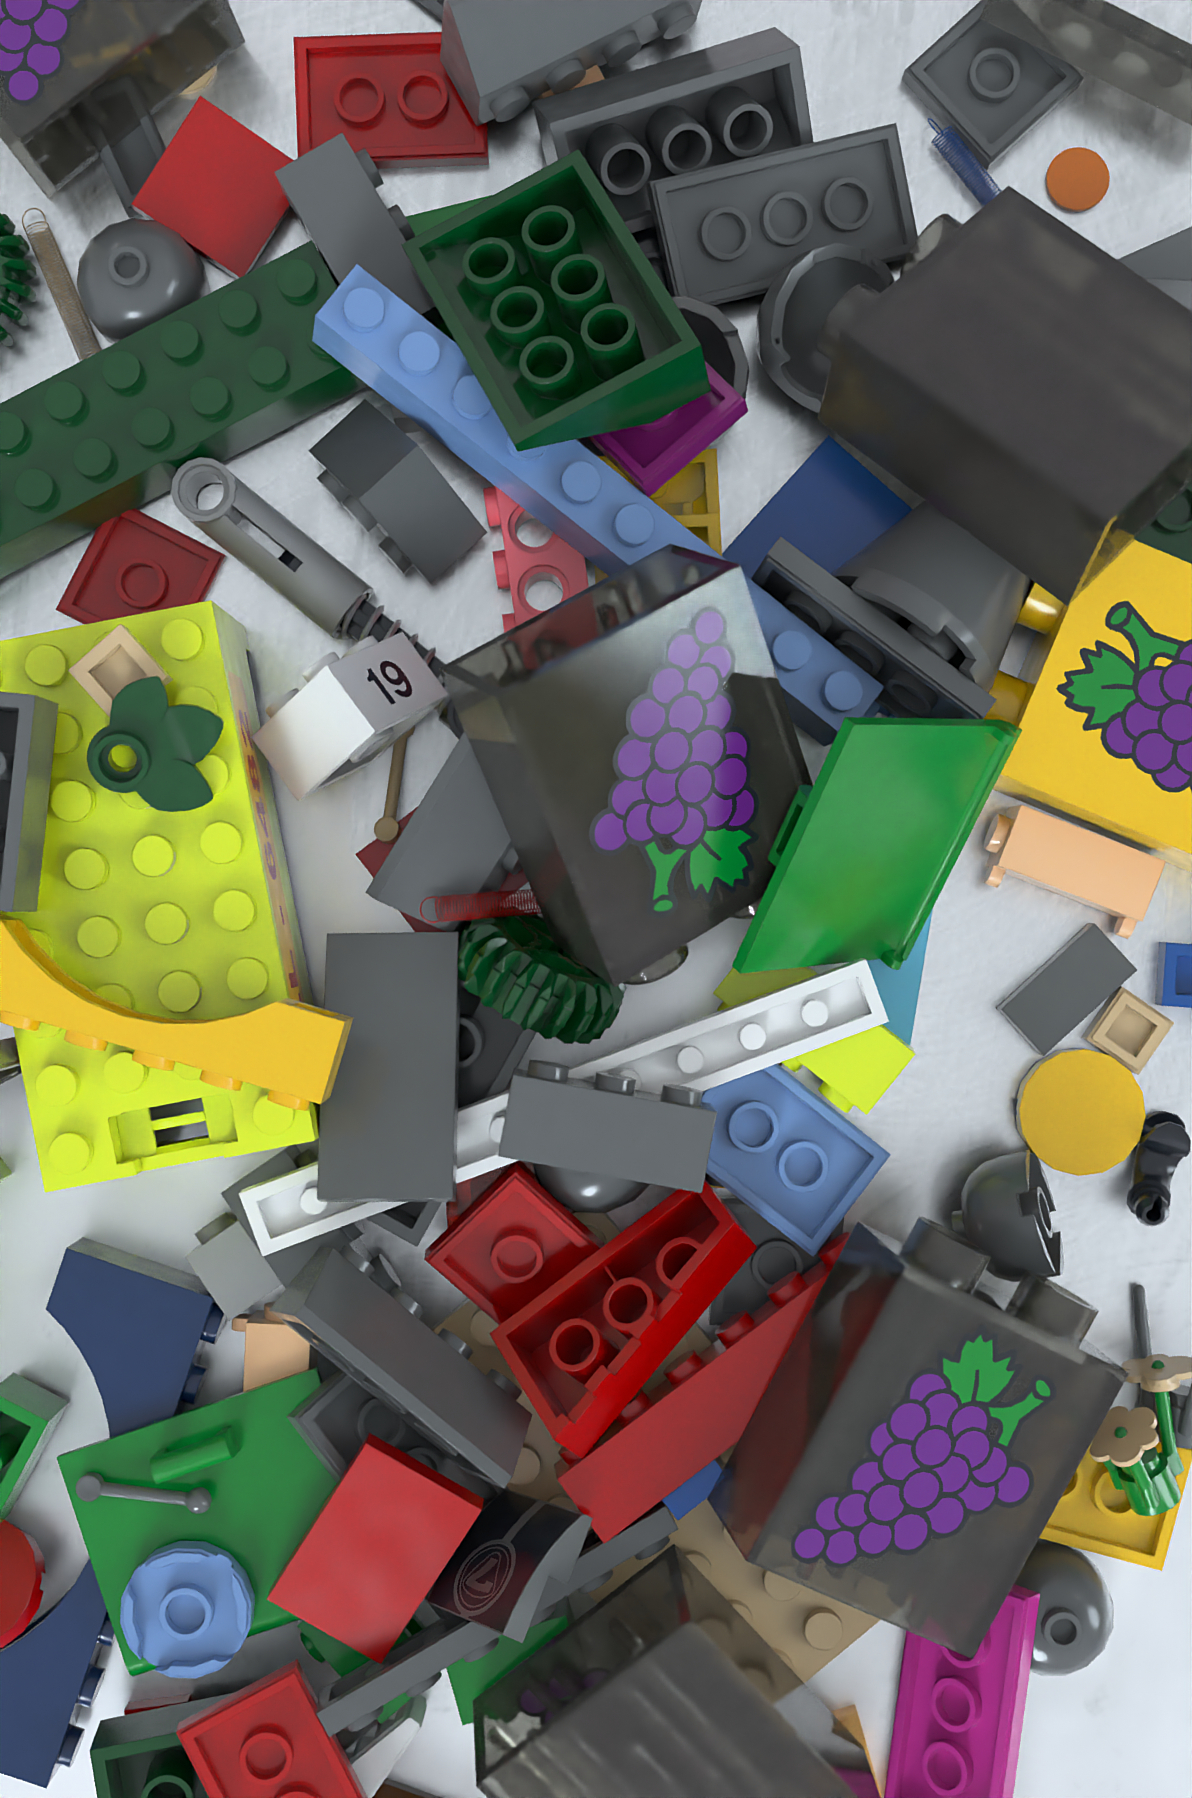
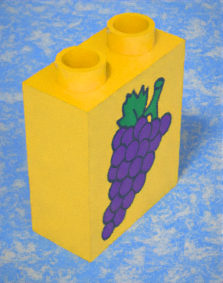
M1101 527L1071 549L1068 558L1046 548L1042 549L1037 556V569L1016 622L1037 632L1018 677L998 670L994 684L988 692L997 700L983 718L1003 720L1022 729L993 790L1131 848L1165 860L1169 864L1192 873V564L1110 529Z

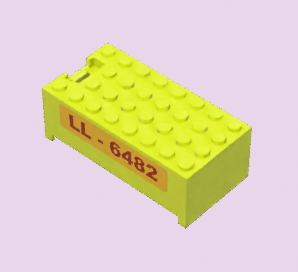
M212 600L0 641V691L36 695L59 704L37 912L0 911V914L21 919L39 946L69 976L99 996L137 1012L173 1019H219L252 1012L285 998L314 1006L267 758L251 738L261 727L246 652L250 651L244 625ZM120 624L131 631L173 679L165 686L169 706L178 704L199 705L214 712L224 721L223 730L215 746L203 760L195 764L208 781L214 795L212 801L202 807L189 811H160L151 807L136 791L118 793L104 788L93 778L87 764L88 746L95 734L110 724V717L68 670ZM126 745L113 747L112 758L117 765L128 768L136 764L137 757L132 748ZM41 1022L38 1031L13 1027L45 1192L134 1176L142 1171L219 1156L227 1158L311 1142L319 1138L320 1104L310 1102L309 1109L302 1111L284 1107L267 1100L270 1089L243 1082L240 1091L216 1087L199 1079L202 1069L175 1062L173 1071L148 1067L132 1060L134 1049L108 1042L105 1051L77 1046L64 1040L66 1029ZM202 1098L203 1111L152 1120L150 1107ZM206 1121L209 1135L179 1141L169 1139L156 1142L154 1130Z

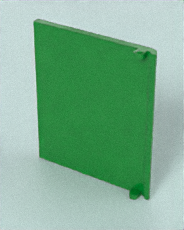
M845 717L814 786H799L767 856L776 869L732 963V967L741 974L848 963L864 958L866 960L880 959L888 967L899 970L903 961L907 960L1022 729L998 719Z
M318 1366L60 1454L57 1457L125 1666L131 1676L134 1677L155 1670L157 1666L148 1663L144 1657L140 1660L129 1648L120 1624L121 1597L139 1564L156 1549L180 1540L208 1542L229 1552L246 1570L255 1594L254 1621L246 1638L300 1620L299 1617L267 1600L271 1586L337 1484L286 1417L323 1383ZM89 1472H95L100 1474L105 1482L183 1492H189L196 1487H203L210 1492L212 1502L206 1512L195 1514L190 1512L184 1505L104 1495L99 1496L94 1501L86 1502L78 1497L75 1487L77 1481Z

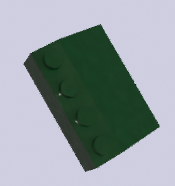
M579 149L401 244L517 452L652 423L711 391L700 342Z

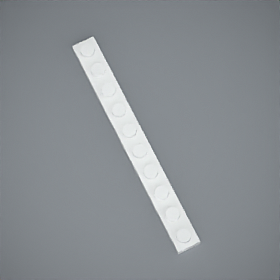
M860 958L571 1066L568 1078L595 1082L596 1072H607L636 1079L635 1090L661 1094L663 1084H673L705 1091L889 1022L867 960ZM509 1090L458 1109L456 1184L518 1161L498 1157ZM318 1161L242 1189L239 1193L262 1256L406 1202H320L317 1200Z

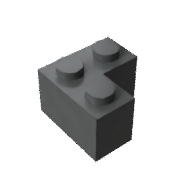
M366 399L308 450L324 469L316 478L341 507L346 508L367 532L375 526L380 529L386 538L378 544V547L403 574L413 567L432 584L488 533L419 445Z

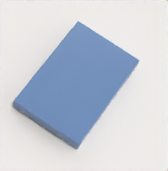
M778 1064L703 1091L701 1102L711 1103L717 1111L706 1173L814 1257L891 1154Z

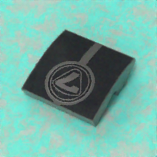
M504 1489L480 1512L436 1579L426 1603L523 1643L548 1577L566 1584L569 1583L593 1518L580 1512Z

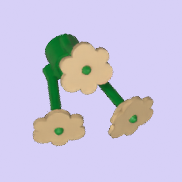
M1153 1354L1145 1359H1131L1121 1364L1126 1382L1140 1383L1143 1390L1154 1392L1162 1448L1160 1453L1155 1448L1159 1441L1158 1434L1154 1430L1157 1425V1418L1155 1413L1147 1407L1134 1408L1128 1411L1126 1407L1116 1406L1107 1412L1106 1418H1099L1093 1421L1090 1419L1076 1398L1083 1389L1081 1381L1087 1377L1088 1373L1086 1370L1090 1366L1085 1357L1076 1359L1068 1365L1063 1364L1053 1369L1047 1377L1054 1382L1057 1396L1049 1405L1051 1407H1058L1064 1404L1083 1432L1086 1441L1091 1445L1089 1449L1091 1457L1097 1462H1103L1115 1489L1125 1491L1132 1511L1142 1516H1153L1172 1509L1181 1498V1492L1175 1476L1184 1471V1466L1176 1448L1169 1391L1177 1389L1180 1386V1380L1192 1378V1358L1188 1356L1168 1357L1165 1354Z

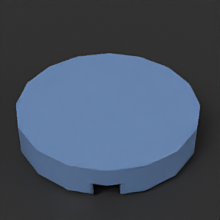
M180 1540L156 1549L137 1566L121 1597L120 1624L129 1648L140 1660L144 1657L148 1663L157 1666L155 1671L171 1678L196 1679L220 1670L241 1649L254 1621L255 1594L246 1570L229 1552L204 1541Z

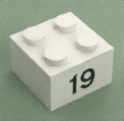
M403 632L380 642H377L374 636L371 635L351 647L341 659L335 652H331L312 664L302 675L307 684L300 691L298 688L288 691L270 704L265 710L270 720L251 738L297 801L374 762L449 694Z

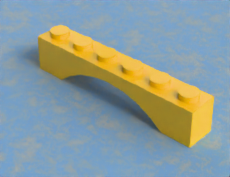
M0 914L1 1023L32 1031H38L41 1022L66 1029L65 1041L93 1050L105 1051L108 1042L134 1049L133 1061L156 1069L173 1071L175 1062L202 1069L199 1078L201 1081L228 1090L240 1091L243 1082L270 1089L267 1100L296 1110L307 1111L310 1102L322 1104L330 1098L353 1017L289 998L276 1001L252 1012L219 1019H173L137 1012L99 996L69 976L39 946L21 919Z

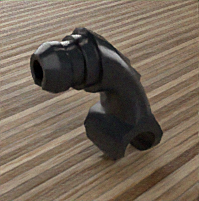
M1155 1111L1145 1118L1137 1146L1127 1194V1205L1140 1223L1146 1226L1160 1225L1168 1218L1171 1180L1180 1160L1183 1157H1187L1190 1152L1191 1140L1185 1131V1124L1178 1115L1170 1112Z

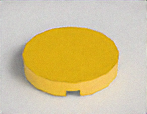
M1084 1048L1055 1051L1034 1064L1021 1081L1017 1094V1130L1032 1154L1035 1153L1041 1161L1054 1170L1076 1176L1103 1173L1124 1161L1140 1140L1146 1118L1143 1092L1131 1071L1110 1055Z

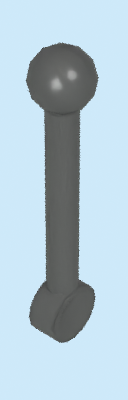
M89 1472L77 1481L75 1487L78 1497L86 1502L94 1501L99 1496L104 1495L184 1505L190 1512L195 1514L206 1512L212 1502L210 1492L203 1487H196L189 1492L111 1483L105 1482L103 1477L95 1472Z

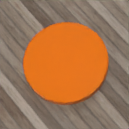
M1082 147L1069 148L1059 153L1049 165L1045 177L1046 189L1051 200L1060 208L1070 212H1083L1095 207L1105 196L1110 181L1109 171L1104 160L1096 152Z

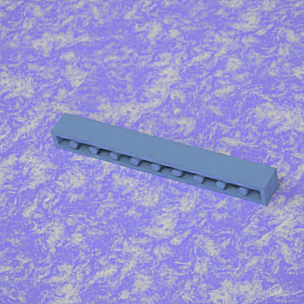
M358 264L355 265L315 315L312 338L314 343L677 631L690 629L691 621L695 614L705 607L712 605L723 612L727 619V634L723 641L730 643L736 658L735 669L732 674L822 746L825 747L833 744L845 717H863L884 688L882 684L576 439L517 452L457 344Z

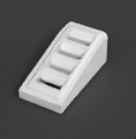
M419 1694L412 1697L382 1724L378 1722L344 1750L368 1798L374 1796L421 1729L427 1707V1699Z

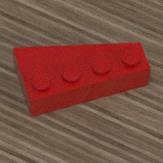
M704 1180L702 1193L677 1189L489 1334L553 1440L583 1459L757 1249V1246L722 1198Z

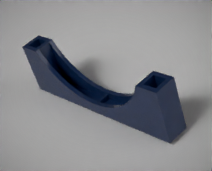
M84 1237L66 1248L46 1306V1310L65 1329L76 1344L93 1374L103 1401L109 1437L182 1413L185 1403L195 1405L208 1372L207 1367L199 1365L206 1342L216 1344L226 1320L225 1314L198 1276ZM90 1558L76 1583L60 1600L38 1618L31 1621L20 1635L3 1648H0V1773L47 1789L60 1766L71 1768L85 1734L84 1728L76 1726L83 1705L89 1708L92 1707L103 1682L106 1669L96 1666L103 1645L112 1647L116 1640Z

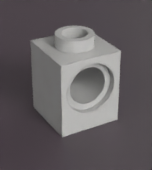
M227 1212L194 1234L201 1244L185 1258L229 1321L282 1285L238 1219L233 1221Z

